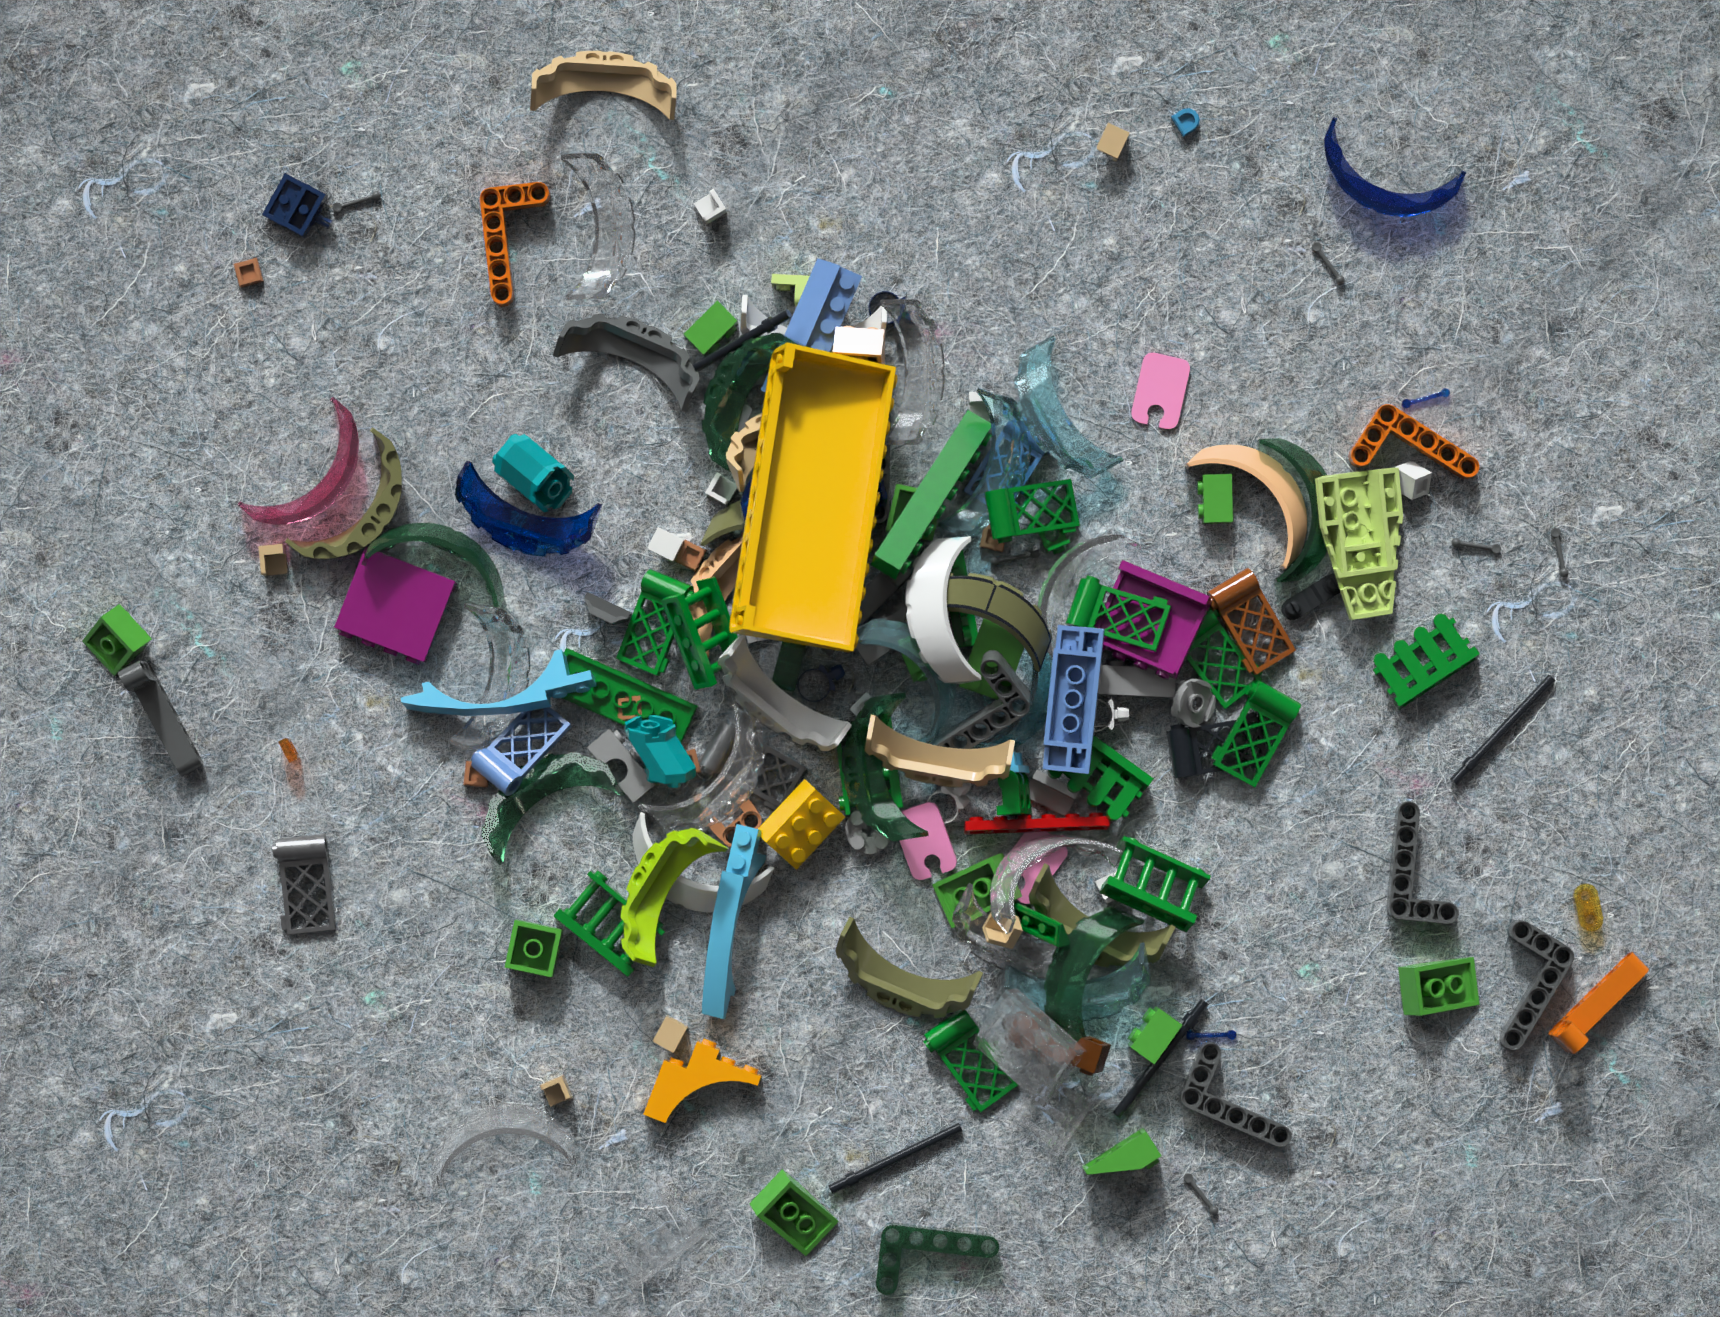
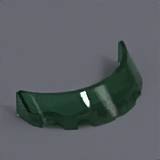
M771 333L755 339L750 338L743 342V346L734 353H729L723 359L707 387L703 404L706 406L704 419L702 420V431L706 436L710 450L708 454L711 460L729 472L731 471L727 464L726 452L730 446L731 437L735 432H738L740 415L749 392L757 380L769 369L774 349L785 343L805 346L784 334Z
M1281 438L1259 439L1256 441L1257 446L1265 445L1277 451L1295 467L1303 479L1309 494L1311 527L1307 542L1294 564L1278 578H1275L1274 584L1299 581L1308 575L1327 553L1319 524L1315 484L1316 478L1326 476L1327 474L1319 462L1298 445Z
M412 523L393 528L370 543L361 565L366 566L369 558L381 549H392L397 543L409 541L425 542L471 562L484 578L486 591L492 596L494 612L490 620L495 622L504 601L501 578L490 556L469 536L440 524Z
M906 692L868 699L855 720L850 722L852 726L848 730L846 746L842 749L844 785L851 803L855 804L862 815L861 819L868 826H872L879 833L886 836V839L891 841L929 836L927 830L915 825L899 810L886 786L882 761L874 755L869 756L865 751L871 715H876L887 725L897 706L906 698Z
M577 752L558 755L553 753L546 754L522 779L521 785L513 794L507 796L499 790L495 796L491 797L488 803L489 809L484 827L482 826V838L494 860L499 865L504 863L506 846L518 821L534 804L552 793L571 787L593 786L610 790L620 796L625 795L610 767L601 760L581 755Z
M1114 907L1103 908V911L1095 913L1088 918L1084 917L1076 923L1077 927L1068 935L1070 945L1056 947L1052 955V962L1048 965L1044 981V990H1046L1044 1010L1055 1032L1054 1036L1059 1042L1072 1047L1082 1037H1087L1082 1020V999L1088 975L1106 946L1123 932L1143 925L1144 919Z

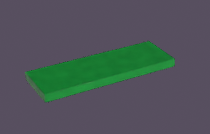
M565 649L564 654L567 657L570 675L590 670L595 677L596 687H592L589 691L583 693L576 691L567 693V696L562 699L625 726L627 721L618 718V708H622L623 716L638 715L642 716V720H649V715L670 718L676 726V736L682 744L698 708L697 705L573 650ZM629 696V701L622 702V706L618 705V698ZM632 696H640L641 699L636 703V701H632ZM640 702L642 715L637 711V706Z

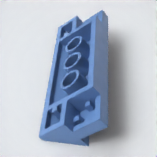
M817 258L780 346L785 343H792L830 352L834 343L836 327H841L862 276L840 267V265ZM768 374L760 390L762 392L766 391Z
M1058 625L1056 647L1053 651L1044 735L1043 769L1090 774L1105 629Z

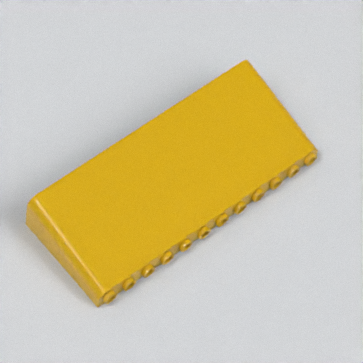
M785 343L774 349L769 365L729 630L731 633L843 652H853L857 647L859 638L858 634H856L857 625L860 624L862 619L860 605L866 592V588L863 586L864 578L869 572L867 558L873 546V540L870 539L871 531L876 525L874 511L880 499V493L877 491L878 485L883 478L882 459L885 458L887 452L885 438L890 431L888 418L889 412L892 411L894 405L892 391L897 384L896 367L792 343Z

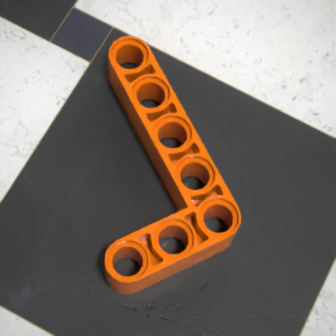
M542 182L490 187L484 189L480 194L490 292L494 302L501 307L509 306L514 300L504 211L545 206L550 200V192L548 187ZM536 189L545 190V196L541 200H536L533 198V192ZM512 192H520L522 196L519 202L512 203L509 201V196ZM488 195H496L498 201L495 205L489 206L485 203ZM492 218H498L501 221L497 229H490L488 227V222ZM494 242L503 243V249L499 253H493L491 245ZM499 265L506 267V272L501 277H497L493 273L495 267ZM500 289L509 291V296L506 300L500 301L496 298V294Z
M1390 404L1382 405L1375 411L1348 455L1349 462L1354 467L1361 468L1366 466L1373 459L1387 435L1391 433L1459 478L1469 479L1479 471V462L1476 458ZM1382 410L1391 412L1392 419L1390 422H1385L1381 419L1380 413ZM1402 423H1409L1411 425L1412 433L1410 435H1405L1401 432ZM1369 430L1378 432L1379 440L1377 442H1371L1368 439L1367 433ZM1422 436H1429L1432 439V446L1430 448L1422 446ZM1444 448L1452 452L1453 457L1451 461H1446L1442 458L1441 452ZM1356 450L1365 452V462H1358L1355 459L1354 454ZM1464 461L1472 464L1473 470L1471 474H1466L1462 471L1461 465Z
M1633 952L1628 953L1548 1034L1565 1052L1577 1053L1589 1040L1585 1034L1646 975L1649 968Z

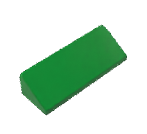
M1015 901L1011 902L1010 914L1018 916L1024 932L1056 947L1070 945V940L1062 923Z

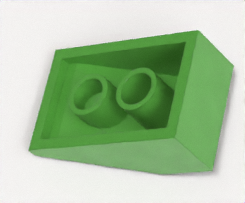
M983 618L968 659L971 667L981 675V680L962 683L959 687L997 700L999 697L980 672L982 657L987 651L996 650L1003 655L1016 672L1024 646L1007 630ZM994 662L986 663L989 667H997V664ZM1009 681L1000 682L1004 686L1011 685Z
M1003 853L985 859L932 884L951 928L1022 897Z
M1474 957L1398 967L1404 1015L1422 1016L1480 1005Z
M1141 1128L1082 1167L1087 1175L1137 1170L1144 1167L1150 1169L1159 1163L1158 1158L1162 1155L1145 1129Z
M783 1169L749 1203L757 1217L805 1256L839 1222L816 1198Z

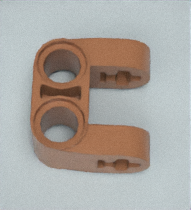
M737 788L730 796L744 813L730 825L725 827L712 810L702 818L714 834L730 848L732 843L728 842L727 836L729 832L736 829V824L746 826V819L750 815H755L758 818V824L754 828L758 829L764 823L761 814L740 788Z

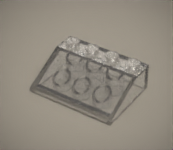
M1017 988L1005 990L992 1007L973 1042L983 1054L1042 1107H1045L1087 1052L1086 1049Z

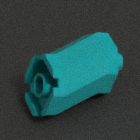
M518 434L511 435L492 458V463L495 465L494 472L542 512H548L547 508L551 507L553 509L560 508L572 494L573 487L570 486V480L574 481V475L525 434L520 436Z
M649 715V720H642V716H636L625 722V733L645 764L648 782H659L667 784L670 788H678L681 786V783L696 777V766L676 736V726L673 724L672 719Z

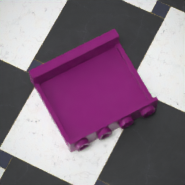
M365 547L334 628L340 630L339 635L352 639L353 635L362 638L361 643L374 648L375 644L384 647L383 652L397 656L399 652L407 655L405 660L419 665L420 661L426 663L428 652L457 582Z
M1122 560L1118 568L1120 573L1113 588L1153 600L1154 596L1168 600L1167 605L1171 606V610L1157 652L1104 637L1103 651L1105 649L1112 652V656L1121 661L1129 659L1134 662V666L1147 671L1148 668L1155 670V674L1163 679L1169 680L1170 677L1177 679L1211 606L1212 600L1206 594ZM1109 595L1105 603L1107 609L1120 603L1116 595ZM1136 601L1124 605L1129 616L1142 610L1139 602ZM1122 607L1109 613L1114 624L1127 618ZM1154 608L1148 611L1147 614L1151 622L1154 623L1161 619L1164 610ZM1107 614L1098 619L1095 628L1106 629L1112 626ZM1145 614L1132 620L1137 631L1150 625ZM1130 622L1117 627L1121 636L1126 637L1134 633ZM1151 628L1139 636L1144 643L1153 645L1156 635ZM1114 629L1109 631L1111 633L1116 634Z

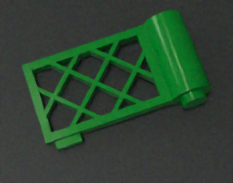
M1071 479L984 492L993 540H998V544L1012 542V537L1052 530L1061 529V534L1075 532V527L1080 526ZM1065 485L1066 497L1064 500L1054 494L1058 486ZM1037 489H1041L1047 494L1043 503H1040L1033 497ZM1020 492L1026 497L1021 507L1015 503L1013 493ZM1051 498L1060 504L1055 514L1046 507ZM1030 501L1039 508L1034 517L1025 511ZM1064 508L1070 512L1071 522L1065 523L1059 518ZM1042 512H1045L1052 518L1048 526H1044L1038 521ZM1021 515L1031 521L1025 530H1020L1018 520Z
M652 569L648 570L643 576L641 593L616 659L656 676H660L661 672L665 673L670 661L666 657L673 642L674 634L670 623L666 624L663 617L664 607L660 608L659 604L662 605L661 600L668 596L684 593L686 598L695 593L694 587ZM646 599L651 600L656 609L647 615L643 609ZM658 615L662 626L651 630L647 619ZM643 621L647 633L637 638L635 633L636 624ZM664 630L666 640L658 646L653 634ZM649 637L653 649L643 653L639 641ZM635 644L639 655L632 659L625 657L627 648ZM654 652L658 659L655 669L649 667L645 659L646 656Z
M1088 575L1086 579H1080L1065 623L1067 626L1095 628L1097 619L1107 614L1112 626L1105 629L1104 637L1157 652L1171 610V606L1167 605L1168 600L1154 596L1153 600L1110 588L1099 584L1100 580L1098 578ZM1106 593L1116 595L1120 603L1107 609L1104 604ZM1132 601L1139 602L1142 610L1129 616L1124 605ZM1122 607L1127 618L1114 624L1109 613ZM1154 608L1164 610L1162 618L1152 623L1147 612ZM1145 614L1150 625L1137 631L1132 620ZM1130 622L1134 633L1126 637L1121 636L1117 627ZM1152 628L1156 635L1153 645L1144 643L1139 635ZM1114 629L1116 634L1111 633L1109 631Z
M1209 608L1190 649L1192 651L1195 647L1205 648L1204 662L1194 661L1189 653L1186 660L1199 677L1212 686L1213 689L1210 688L1211 693L1221 706L1226 709L1246 693L1252 682L1262 681L1263 679L1260 675L1263 672L1261 671L1257 675L1250 672L1255 679L1248 685L1238 684L1240 670H1246L1245 667H1240L1241 661L1245 658L1238 646L1219 623L1217 618L1220 615L1217 610L1212 611ZM1219 630L1224 637L1223 647L1209 646L1211 635ZM1206 640V645H1200L1203 641ZM1227 642H1228V644L1231 646L1232 649L1226 648ZM1209 649L1222 650L1220 664L1207 663ZM1226 651H1232L1237 654V666L1224 665ZM1197 664L1203 665V669L1201 670ZM1207 665L1220 667L1218 681L1208 680L1205 676ZM1223 667L1236 669L1235 683L1221 682ZM1211 683L1217 684V690ZM1221 684L1234 686L1233 696L1227 701H1224L1220 695ZM1238 687H1244V688H1242L1240 691L1237 692V688H1238Z
M1260 680L1249 685L1246 691L1248 699L1223 746L1220 747L1218 745L1211 757L1215 760L1213 765L1253 787H1256L1286 730L1296 718L1301 707V703ZM1251 708L1258 712L1260 722L1248 726L1246 715ZM1263 716L1269 718V720L1264 721ZM1276 722L1281 725L1277 735L1268 737L1265 724ZM1262 726L1265 739L1252 742L1249 729ZM1245 730L1249 743L1236 747L1234 740L1236 733ZM1266 742L1268 748L1266 756L1257 758L1253 745ZM1250 747L1253 760L1241 763L1237 750ZM1234 751L1237 765L1227 767L1221 764L1224 755ZM1254 763L1257 772L1253 780H1250L1244 776L1242 766ZM1238 768L1240 774L1232 769Z
M960 1009L924 1034L927 1038L923 1041L931 1053L934 1051L938 1053L967 1093L968 1097L965 1100L973 1111L978 1108L982 1112L1019 1085L966 1010L962 1011ZM975 1033L982 1040L980 1050L967 1048L968 1038ZM964 1042L963 1047H957ZM984 1044H985V1046L988 1048L989 1051H983V1049H984ZM952 1050L963 1051L961 1064L950 1063L945 1055ZM966 1052L979 1053L977 1067L964 1065ZM983 1054L992 1055L996 1059L994 1069L981 1068ZM998 1064L1004 1071L997 1070ZM954 1067L960 1068L959 1074ZM963 1068L977 1070L975 1083L963 1081ZM980 1071L993 1073L991 1086L978 1084ZM997 1073L1007 1075L1012 1081L1005 1088L995 1087ZM968 1086L974 1087L973 1093L968 1088ZM977 1088L990 1089L989 1099L983 1104H980L976 1099ZM994 1090L999 1091L993 1096Z

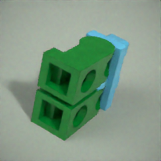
M1013 752L1009 776L1005 779L998 778V785L1002 789L1003 805L996 806L997 815L1032 814L1029 779L1025 774L1030 772L1029 766L1023 765L1022 753Z

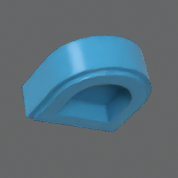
M1190 108L1182 109L1171 116L1172 121L1183 138L1195 131L1200 121L1197 112Z

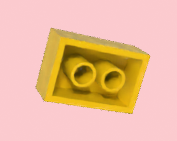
M804 779L758 829L762 830L760 837L797 870L840 824L845 816Z

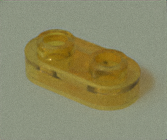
M1580 884L1573 891V901L1578 923L1586 931H1596L1603 924L1598 891L1593 885ZM1583 891H1587L1589 894L1586 900L1581 898ZM1591 914L1594 920L1591 924H1588L1586 917Z

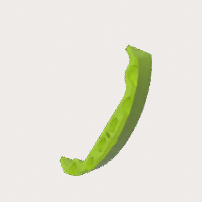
M690 828L681 831L674 830L666 834L667 838L660 843L655 842L646 851L639 865L635 868L626 888L629 893L627 903L621 909V919L624 921V938L621 939L622 948L634 962L650 967L656 965L655 937L659 915L668 892L680 874L698 858L710 853L726 852L728 850L726 846L701 830Z

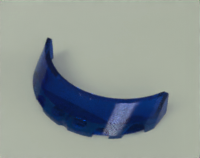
M1333 117L1324 137L1327 163L1332 175L1343 191L1363 207L1373 209L1376 213L1383 215L1410 217L1433 211L1446 204L1458 194L1466 174L1463 170L1448 183L1421 193H1396L1371 184L1362 178L1345 159L1335 133L1334 126L1337 118Z
M470 461L465 462L456 481V499L458 503H462L471 516L470 521L478 529L482 527L492 535V540L502 546L532 556L545 557L547 554L554 553L564 555L570 553L572 549L586 544L593 535L603 505L597 503L593 508L582 514L564 518H551L531 514L516 508L496 495L480 478Z

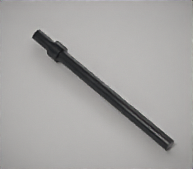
M786 309L774 317L770 316L764 319L761 325L692 364L695 371L703 370L765 333L769 334L778 329V325L792 318L790 311Z
M1548 674L1479 749L1462 762V767L1450 778L1452 782L1458 785L1469 772L1472 773L1479 766L1480 760L1556 681L1551 675Z
M1200 999L1190 1013L1187 1012L1182 1018V1027L1155 1064L1150 1063L1113 1111L1117 1117L1121 1118L1188 1030L1194 1028L1199 1022L1197 1019L1209 1005L1207 1002Z
M957 1123L855 1173L851 1171L845 1174L844 1178L828 1186L832 1194L848 1186L852 1188L858 1185L859 1181L963 1132L961 1126Z

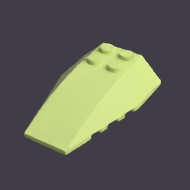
M1399 467L1355 471L1316 478L1320 529L1349 620L1392 614L1396 582L1393 581L1394 571L1398 568L1396 552L1401 540V535H1398L1399 525L1403 522Z

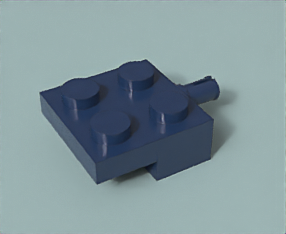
M286 173L283 175L262 213L264 217L303 238H306L311 227L316 223L327 229L331 227L327 223L331 225L333 223V220L321 215L322 207L328 196Z

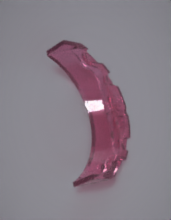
M332 397L330 401L334 403L338 415L339 444L329 471L311 491L294 501L275 506H254L240 501L237 505L255 521L287 525L309 520L330 508L349 486L357 466L359 438L352 413L336 398Z

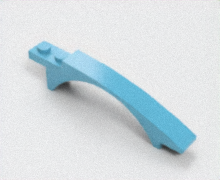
M560 649L554 651L547 668L531 686L509 699L490 704L466 703L443 694L430 682L422 683L424 692L401 697V703L406 709L425 713L462 716L513 714L552 707L551 697L563 698L567 696V693L575 691L578 693L587 692L592 687H596V681L590 670L570 675L567 657L563 650Z
M736 824L726 871H722L707 950L703 987L702 1014L721 1019L726 1018L730 996H734L736 990L732 976V949L738 916L748 888L758 870L765 863L767 856L757 853L762 830Z

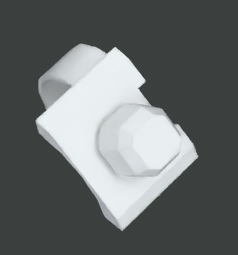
M1097 699L1108 707L1110 719L1104 728L1094 732L1102 731L1106 727L1112 730L1114 728V719H1117V722L1129 719V709L1117 707V710H1114L1112 699H1109L1107 703Z
M963 783L962 787L941 786V789L932 793L927 802H931L932 796L937 793L949 794L955 799L957 813L952 819H943L944 824L953 821L961 809H964L970 802L966 793L971 789V783Z

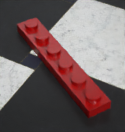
M1071 813L1066 814L1065 818H1056L1054 814H1045L1037 819H1032L1031 815L1017 816V819L1009 820L1007 816H995L993 820H984L983 817H971L969 821L964 823V835L1108 830L1110 820L1107 816H1104V813H1090L1089 817H1080V814Z

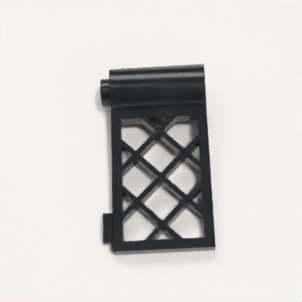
M1255 712L1247 713L1246 715L1247 723L1260 722L1259 716L1256 717ZM1236 720L1201 725L1197 728H1185L1183 724L1171 725V730L1166 732L1174 779L1224 771L1215 765H1212L1211 768L1202 769L1201 758L1205 752L1211 756L1213 755V752L1208 748L1215 738L1224 744L1225 740L1218 736V734L1225 726L1232 729ZM1262 726L1256 727L1257 732L1252 738V742H1255L1257 737L1258 740L1264 739ZM1218 728L1215 733L1210 729ZM1205 730L1212 735L1206 746L1197 741L1196 731ZM1243 732L1236 733L1234 737L1235 740L1238 735H1241L1246 740H1248L1247 735H1245ZM1265 742L1254 745L1260 749L1261 757L1266 756ZM1250 747L1245 748L1242 753L1237 750L1238 755H1240V761L1242 758L1247 761L1251 760L1245 755ZM1224 760L1221 761V763L1227 767L1237 765V762L1229 765ZM1252 763V764L1245 765V766H1242V767L1255 766V764Z

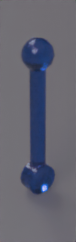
M1444 388L1441 392L1413 400L1404 399L1401 406L1408 409L1416 403L1441 396L1448 397L1450 390Z
M1234 1030L1220 1033H1194L1189 1031L1186 1034V1038L1194 1040L1195 1038L1228 1037L1233 1040L1237 1034Z

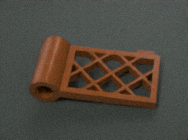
M1249 568L1244 569L1207 592V595L1212 600L1210 608L1212 611L1216 609L1245 658L1242 660V663L1248 673L1253 672L1254 675H1257L1296 651L1261 591L1256 576ZM1256 596L1262 604L1260 613L1248 610L1250 600ZM1245 603L1244 609L1239 608V606ZM1233 610L1243 612L1240 625L1231 623L1227 614ZM1247 613L1259 616L1256 629L1244 626ZM1263 618L1271 619L1274 624L1272 634L1260 631ZM1243 630L1255 633L1252 646L1242 642L1241 635ZM1259 634L1271 637L1268 650L1256 647ZM1275 638L1283 640L1288 649L1282 653L1273 652L1272 648ZM1255 650L1267 653L1265 663L1259 667L1253 661Z

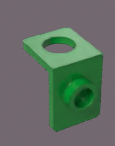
M1061 529L1058 530L1059 538L1056 541L1047 540L1045 532L1039 533L1046 553L1053 552L1056 555L1067 550L1066 545L1070 544V540H1067L1065 533L1061 534Z

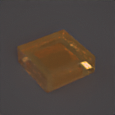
M284 738L278 742L289 763L300 760V756L291 739Z

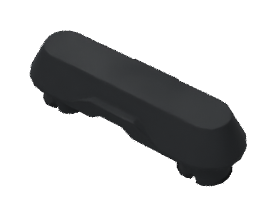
M1335 574L1323 577L1287 599L1281 608L1283 616L1289 620L1298 619L1339 594L1340 589Z

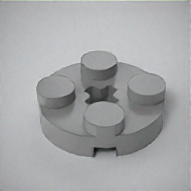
M1199 679L1182 680L1178 685L1173 706L1171 707L1172 716L1176 717L1181 724L1193 728L1200 727L1201 725L1199 724L1203 721L1207 722L1211 718L1216 704L1215 696L1212 695L1210 688L1213 689L1208 682ZM1193 700L1197 702L1196 706H1192Z
M864 806L854 811L848 818L845 826V835L850 845L857 851L864 854L878 853L887 847L892 839V821L881 809L874 806ZM867 823H871L872 827L876 828V832L872 833V837H867L866 833H862V828H865Z

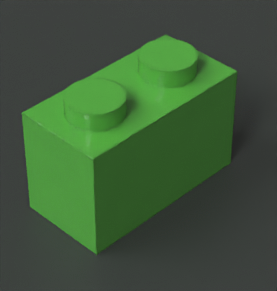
M717 300L683 335L705 357L721 347L719 342L724 337L729 339L738 330L736 327L738 321Z
M1232 474L1202 475L1201 480H1197V495L1202 496V504H1198V519H1202V524H1231L1233 522Z

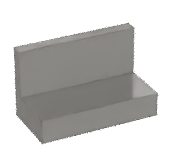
M1037 769L1029 782L1031 800L1064 816L1068 814L1079 792L1071 793L1067 789V784L1057 779H1052Z

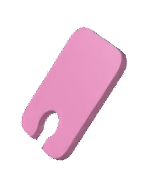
M1148 353L1144 357L1131 411V416L1135 422L1147 425L1149 407L1158 405L1164 411V416L1159 422V428L1172 429L1178 424L1190 372V365L1186 360L1158 353Z
M926 802L895 814L893 824L910 872L915 879L924 880L932 877L930 869L925 865V858L928 855L933 854L939 857L942 873L955 868L957 858L940 810L935 803Z
M1048 832L1024 833L1005 858L1012 874L1021 875L1025 879V886L1020 890L1022 897L1017 899L1023 904L1030 903L1029 894L1044 863L1049 865L1053 876L1067 857L1068 850L1066 846Z

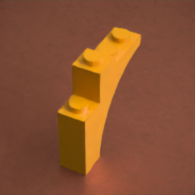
M703 1038L702 1042L697 1041L687 1067L683 1066L684 1061L670 1057V1060L664 1059L643 1115L666 1123L669 1115L678 1103L693 1091L703 1086L723 1081H740L758 1086L762 1075L757 1074L758 1069L752 1066L745 1065L744 1068L736 1066V1061L731 1058L722 1056V1059H718L717 1056L720 1049L716 1048L717 1043Z

